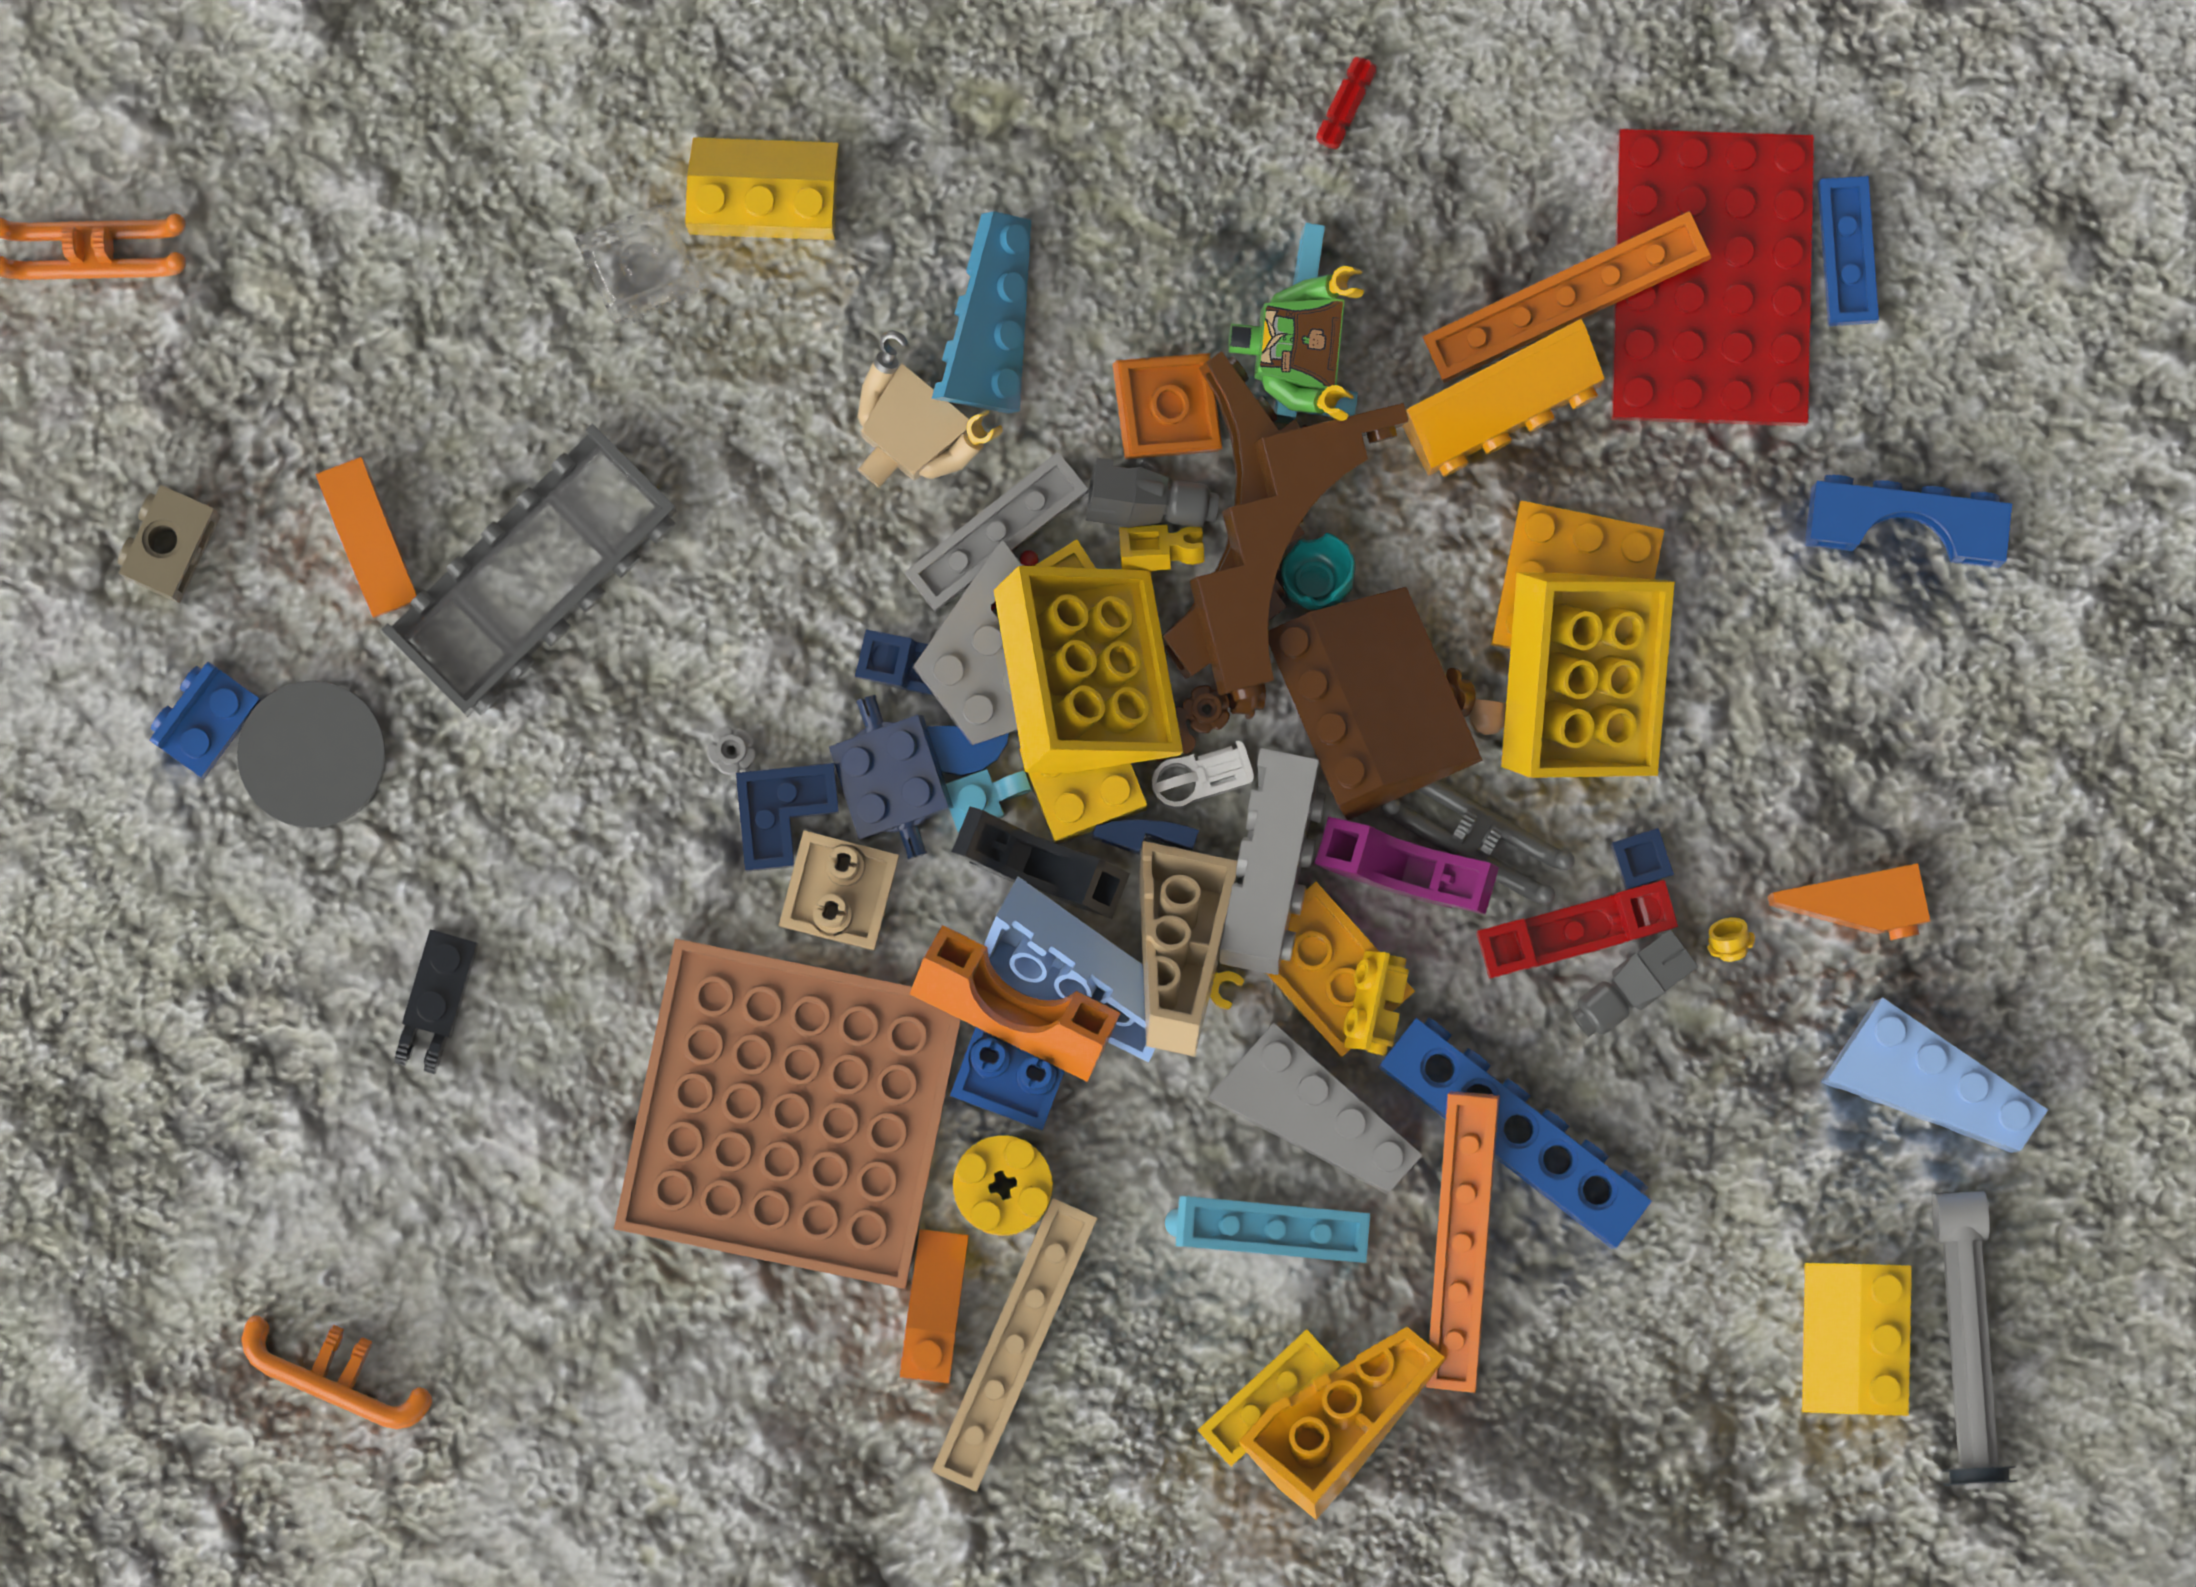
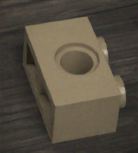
M160 484L156 495L149 493L142 504L138 519L143 522L135 539L129 537L120 551L117 563L122 565L119 574L130 582L180 604L221 515L214 508ZM164 531L176 532L177 544L175 548L167 554L156 553L154 548L156 537Z

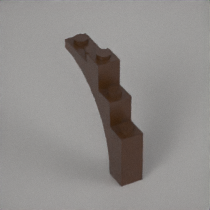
M1221 351L1205 362L1199 369L1218 400L1231 438L1236 473L1234 506L1268 498L1254 443L1262 437L1307 427V425L1304 424L1300 427L1296 420H1293L1278 430L1274 424L1278 418L1271 405L1262 396L1256 399L1245 384L1249 377L1243 366L1233 356L1227 359ZM1300 524L1288 545L1305 534ZM1228 537L1224 552L1214 572L1236 567ZM1276 578L1270 599L1269 620L1287 608L1281 600L1285 596V592ZM1194 602L1187 613L1162 635L1165 652L1185 679L1192 677L1210 664Z

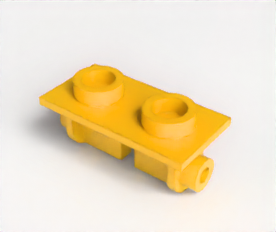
M1365 951L1363 960L1360 961L1355 971L1354 982L1357 990L1353 1008L1347 1013L1344 1022V1033L1346 1035L1344 1048L1367 1050V1052L1386 1056L1388 1047H1393L1400 1013L1384 1010L1385 1000L1402 1004L1409 975V969L1405 968L1407 959L1390 955L1387 952Z

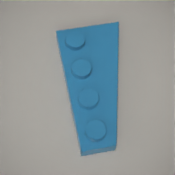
M995 211L981 214L966 269L970 280L966 294L959 296L955 315L959 316L956 332L954 339L946 343L942 360L947 365L942 382L935 384L932 399L1003 413L1020 412L1031 219Z

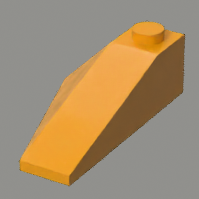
M1406 1326L1356 1355L1355 1359L1330 1374L1325 1373L1312 1381L1313 1384L1289 1398L1285 1396L1273 1403L1239 1440V1444L1278 1489L1317 1520L1360 1470L1442 1365L1445 1357Z

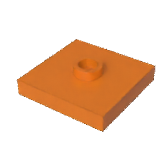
M1210 353L1116 360L1112 363L1125 459L1218 452L1223 449L1216 397L1199 367L1211 359Z

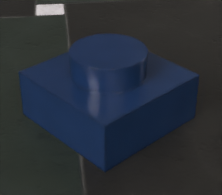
M1659 828L1610 844L1625 890L1674 875Z

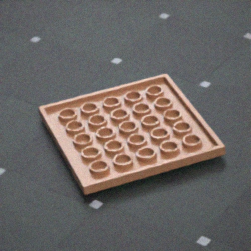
M675 938L614 1229L906 1289L961 1019L910 995L912 986Z

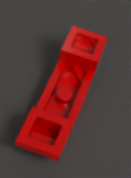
M1662 880L1621 891L1611 896L1478 930L1476 935L1488 977L1492 979L1678 928L1666 882Z

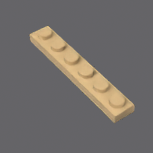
M1052 1198L931 1472L977 1492L1098 1219L1097 1217Z

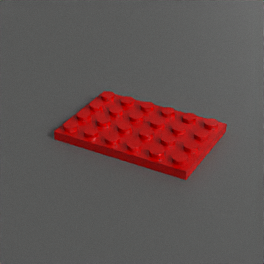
M1619 129L1615 246L1690 211L1711 255V259L1614 304L1611 420L1806 426L1808 424L1814 135Z

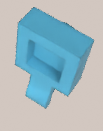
M986 769L946 784L954 807L950 809L958 833L969 806L1002 818L1005 815L1000 804L1001 802L1032 792L1025 771L1014 773L993 782L989 770Z

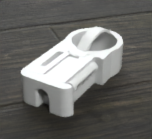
M1236 741L1237 749L1234 750L1232 746L1200 755L1198 756V761H1195L1194 754L1162 762L1155 770L1152 778V790L1156 799L1166 807L1178 809L1184 808L1196 801L1251 785L1254 774L1244 743ZM1170 767L1187 768L1191 772L1157 783L1159 775L1161 776ZM1195 782L1196 785L1194 792L1183 801L1174 802L1167 800L1160 793Z

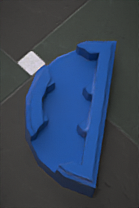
M927 726L942 772L958 776L971 775L985 770L997 761L1007 747L1009 739L1008 733L971 745L958 726Z

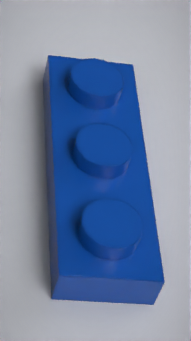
M1869 176L1820 179L1818 181L1828 326L1876 324L1879 321Z

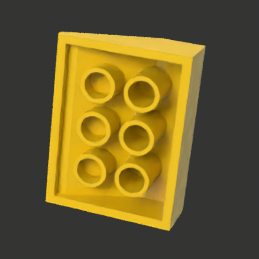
M1018 566L994 589L1025 772L1073 773L1179 756L1183 752L1150 570Z
M1517 572L1501 760L1502 768L1529 778L1658 776L1675 582L1670 580L1572 573Z

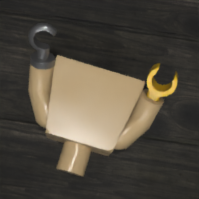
M895 330L885 332L880 339V347L883 352H879L876 355L862 385L857 417L863 426L861 430L862 437L875 449L858 470L879 488L897 467L914 481L921 476L934 479L962 470L984 447V443L1001 435L1003 432L1002 426L999 425L987 433L982 426V420L990 413L988 410L968 419L949 402L932 399L934 389L904 364L898 367L897 351L891 347L888 339H896L902 347H906L908 345L906 337Z

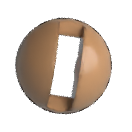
M1475 699L1474 707L1469 714L1472 727L1483 735L1498 733L1504 727L1506 703Z

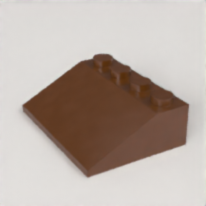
M1406 586L1308 612L1268 630L1271 651L1316 756L1319 759L1337 805L1347 821L1483 761Z

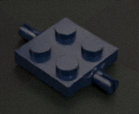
M871 695L856 701L865 729L861 730L851 739L829 746V750L858 839L865 840L884 832H900L907 859L910 860L927 854L918 826L923 824L932 815L954 807L924 716L917 714L898 722H884L876 699L877 697L876 695Z

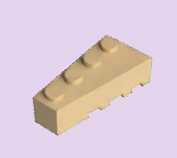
M1146 841L1142 842L1139 884L1147 1047L1196 1056L1220 957V945L1232 885L1237 882L1236 869L1238 861Z

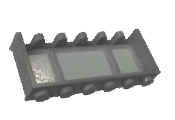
M593 423L585 430L587 435L568 454L564 452L552 463V470L533 488L528 487L516 499L517 504L498 523L493 521L481 533L482 538L463 557L457 556L446 567L447 572L427 592L425 590L421 591L411 601L412 607L392 626L387 623L381 629L467 717L474 711L480 716L485 713L500 698L501 695L496 689L509 676L514 681L522 677L536 662L531 655L544 642L550 647L553 646L571 628V625L566 621L579 608L584 612L590 610L606 593L601 586L614 573L620 578L627 574L641 559L636 552L649 539L655 544L658 543L676 524L671 519L677 513L676 507Z

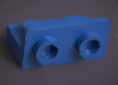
M209 661L206 662L202 669L199 666H195L188 673L180 686V690L184 692L173 708L167 705L157 715L150 728L154 731V734L149 740L202 779H205L242 729L251 711L261 701L260 698Z

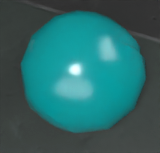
M1325 533L1321 538L1313 540L1300 539L1282 561L1280 581L1287 597L1294 603L1308 610L1327 608L1338 605L1351 592L1356 571V561L1349 545L1333 534Z

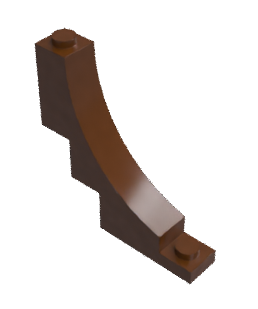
M1404 403L1348 416L1345 421L1335 419L1262 437L1254 443L1268 498L1232 506L1222 512L1236 567L1197 576L1190 580L1219 696L1233 693L1234 701L1263 694L1261 685L1274 681L1269 656L1268 620L1274 580L1283 553L1300 522L1325 491L1347 472L1368 460L1363 436H1367L1369 444L1397 437L1396 428L1409 422Z

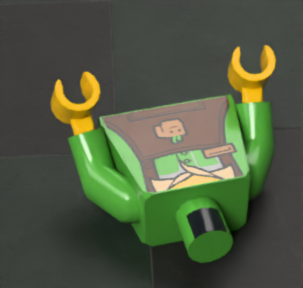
M1342 266L1333 275L1329 274L1305 279L1274 294L1270 303H1265L1261 310L1259 326L1231 323L1228 352L1256 355L1254 378L1262 381L1265 391L1289 410L1317 414L1326 412L1339 421H1345L1349 414L1341 409H1336L1335 405L1341 398L1353 399L1354 396L1344 388L1336 385L1345 299L1335 298L1339 294L1356 299L1362 297L1364 290L1360 288L1348 289L1347 282L1352 275H1360L1363 272L1357 268Z

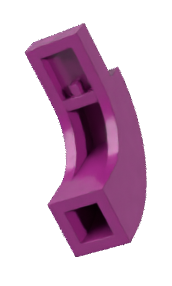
M1329 816L1315 861L1316 865L1331 872L1385 891L1450 909L1455 907L1485 915L1499 867L1492 863L1419 846L1390 836L1371 826Z

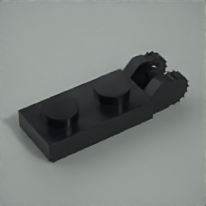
M429 930L402 1024L405 1026L398 1042L394 1063L403 1066L407 1064L413 1053V1044L418 1029L434 1033L429 1049L425 1054L424 1072L436 1074L447 1037L451 1038L477 953L479 945L477 942Z

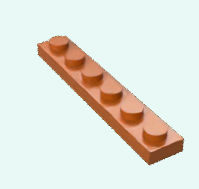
M1689 211L1422 337L1442 381L1446 383L1562 329L1579 319H1583L1711 259V255Z
M1455 1091L1448 1093L1429 1345L1443 1355L1445 1361L1428 1381L1426 1388L1475 1393L1478 1386L1500 1098L1498 1095Z

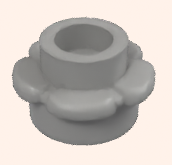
M724 727L715 732L713 742L708 745L707 755L709 761L717 765L721 773L736 775L740 770L748 769L753 764L756 752L752 748L754 740L746 730L742 728L733 730L731 727ZM729 746L736 747V753L734 755H729L727 753V749Z

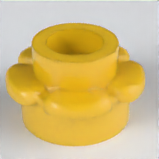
M1736 917L1724 918L1715 922L1709 928L1708 943L1710 945L1707 946V949L1712 956L1720 957L1723 961H1738L1747 955L1748 949L1754 946L1756 939L1754 933L1749 932L1747 923L1743 919Z

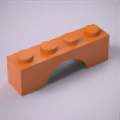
M944 925L940 928L925 954L910 991V995L1088 1082L1101 1058L1121 1014L1078 991L1058 1000L1036 999L1018 992L1004 982L996 973L990 962L986 946Z

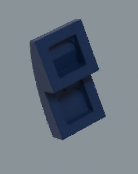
M866 629L855 673L856 678L935 697L913 668L928 644L917 642L908 637Z
M1124 820L1097 825L1093 833V840L1136 855L1140 854L1145 837L1179 849L1193 851L1199 830L1164 821Z

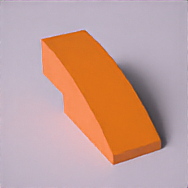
M359 457L315 474L373 618L410 605L411 601L417 596V592L365 460Z

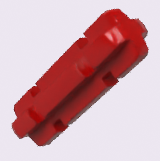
M1358 56L1353 58L1346 72L1348 78L1342 80L1327 111L1326 116L1328 120L1322 121L1317 132L1316 140L1323 146L1335 150L1340 148L1347 132L1345 127H1350L1366 94L1365 86H1370L1375 76L1377 66L1371 61Z

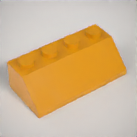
M1582 319L1406 409L1409 422L1402 427L1428 476L1440 471L1442 476L1446 477L1468 465L1469 462L1466 458L1468 455L1482 448L1486 455L1493 453L1512 442L1509 434L1527 426L1529 432L1535 431L1555 419L1553 411L1567 404H1570L1572 409L1575 410L1599 396L1596 389L1601 387L1605 378Z

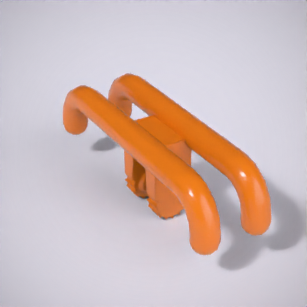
M176 213L171 214L166 219L13 222L0 217V239L23 242L62 241L63 254L67 259L19 261L0 256V277L16 280L167 277L177 275L183 272L186 267V258L183 254L173 252L168 257L114 259L113 240L176 237L184 232L186 221L182 215Z
M251 1316L244 1326L241 1339L243 1352L250 1364L271 1378L378 1425L396 1430L411 1427L421 1421L431 1407L432 1396L423 1387L413 1389L406 1402L395 1407L353 1390L372 1345V1341L363 1337L355 1344L350 1356L351 1358L338 1381L334 1382L327 1379L326 1377L334 1354L339 1349L343 1340V1328L336 1325L332 1326L311 1371L268 1352L266 1349V1339L270 1327L268 1322L261 1316Z

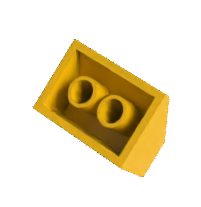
M693 137L687 173L685 225L689 235L835 240L839 144L833 142Z
M1804 1263L1801 1412L1909 1416L1912 1266Z

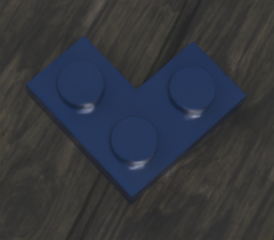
M834 763L736 773L746 872L794 867L795 860L790 818L839 814Z

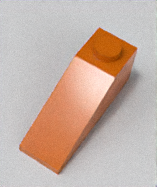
M1918 863L1777 891L1767 896L1769 906L1875 935L1889 932L1890 941L1920 935L1918 926L1931 921Z
M919 1230L899 1376L901 1378L951 1383L969 1235Z

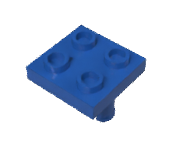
M975 1027L950 1096L1043 1131L1065 1071Z

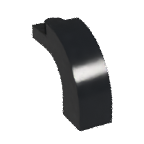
M969 806L951 851L969 860L970 864L1014 883L1016 878L1020 877L1048 897L1110 919L1114 916L1130 876L1129 872L1101 858L1053 843L1022 830L984 810Z

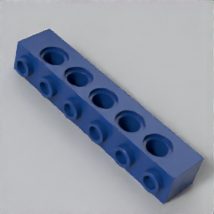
M1415 1018L1379 1064L1378 1068L1445 1120L1448 1093L1450 1091L1466 1092L1469 1087L1478 1085L1486 1088L1490 1095L1500 1096L1495 1159L1611 1249L1617 1248L1651 1204L1652 1200L1644 1195L1648 1186L1627 1170L1618 1175L1604 1163L1609 1156L1589 1140L1585 1139L1580 1145L1565 1134L1570 1126L1556 1114L1545 1109L1541 1115L1526 1103L1530 1095L1516 1083L1507 1078L1501 1084L1487 1073L1491 1065L1476 1052L1467 1048L1462 1054L1449 1044L1448 1040L1452 1035L1436 1021L1428 1018L1425 1023H1422ZM1441 1055L1450 1061L1452 1075L1448 1081L1437 1083L1429 1079L1425 1071V1065L1431 1056ZM1520 1116L1529 1123L1531 1131L1525 1143L1515 1144L1506 1138L1504 1124L1509 1117ZM1551 1146L1561 1147L1569 1155V1167L1563 1174H1553L1544 1166V1153ZM1590 1177H1599L1608 1185V1198L1601 1205L1589 1203L1583 1195V1185Z

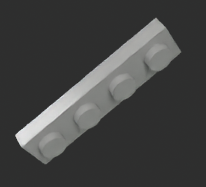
M1056 452L906 570L905 575L936 613L970 585L997 544L1004 541L1013 552L1086 495L1089 489L1062 455Z

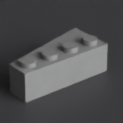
M1260 748L1257 762L1258 790L1251 791L1246 829L1249 831L1247 837H1243L1241 841L1236 869L1238 881L1237 884L1233 883L1220 945V964L1278 975L1281 960L1291 961L1296 932L1288 931L1292 913L1300 915L1302 911L1306 886L1298 884L1301 867L1310 869L1312 865L1316 840L1308 838L1311 821L1321 822L1326 794L1318 792L1319 759Z
M1275 1023L1269 1027L1207 1097V1100L1231 1111L1250 1123L1271 1132L1290 1144L1330 1163L1334 1167L1386 1194L1391 1192L1422 1157L1419 1151Z

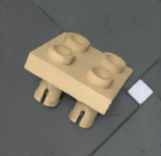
M803 830L779 927L875 951L899 855Z

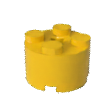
M1000 1135L988 1137L975 1143L964 1153L955 1169L953 1194L957 1207L970 1224L980 1231L991 1235L1012 1236L1032 1228L1043 1217L1052 1198V1176L1045 1158L1033 1145L1017 1137ZM1000 1172H1004L1007 1179L1016 1178L1017 1186L1010 1189L1011 1198L1007 1200H1002L999 1193L991 1194L989 1192V1186L996 1183L995 1175Z

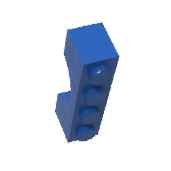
M1825 475L1824 481H1816L1811 487L1805 546L1854 551L1861 543L1866 532L1874 525L1889 519L1906 518L1926 525L1939 536L1946 548L1950 563L1999 568L2007 561L2012 503L1999 502L2000 495L1971 492L1970 498L1951 496V489L1937 486H1923L1921 493L1902 491V483L1885 480L1873 481V487L1853 485L1854 478L1843 475Z

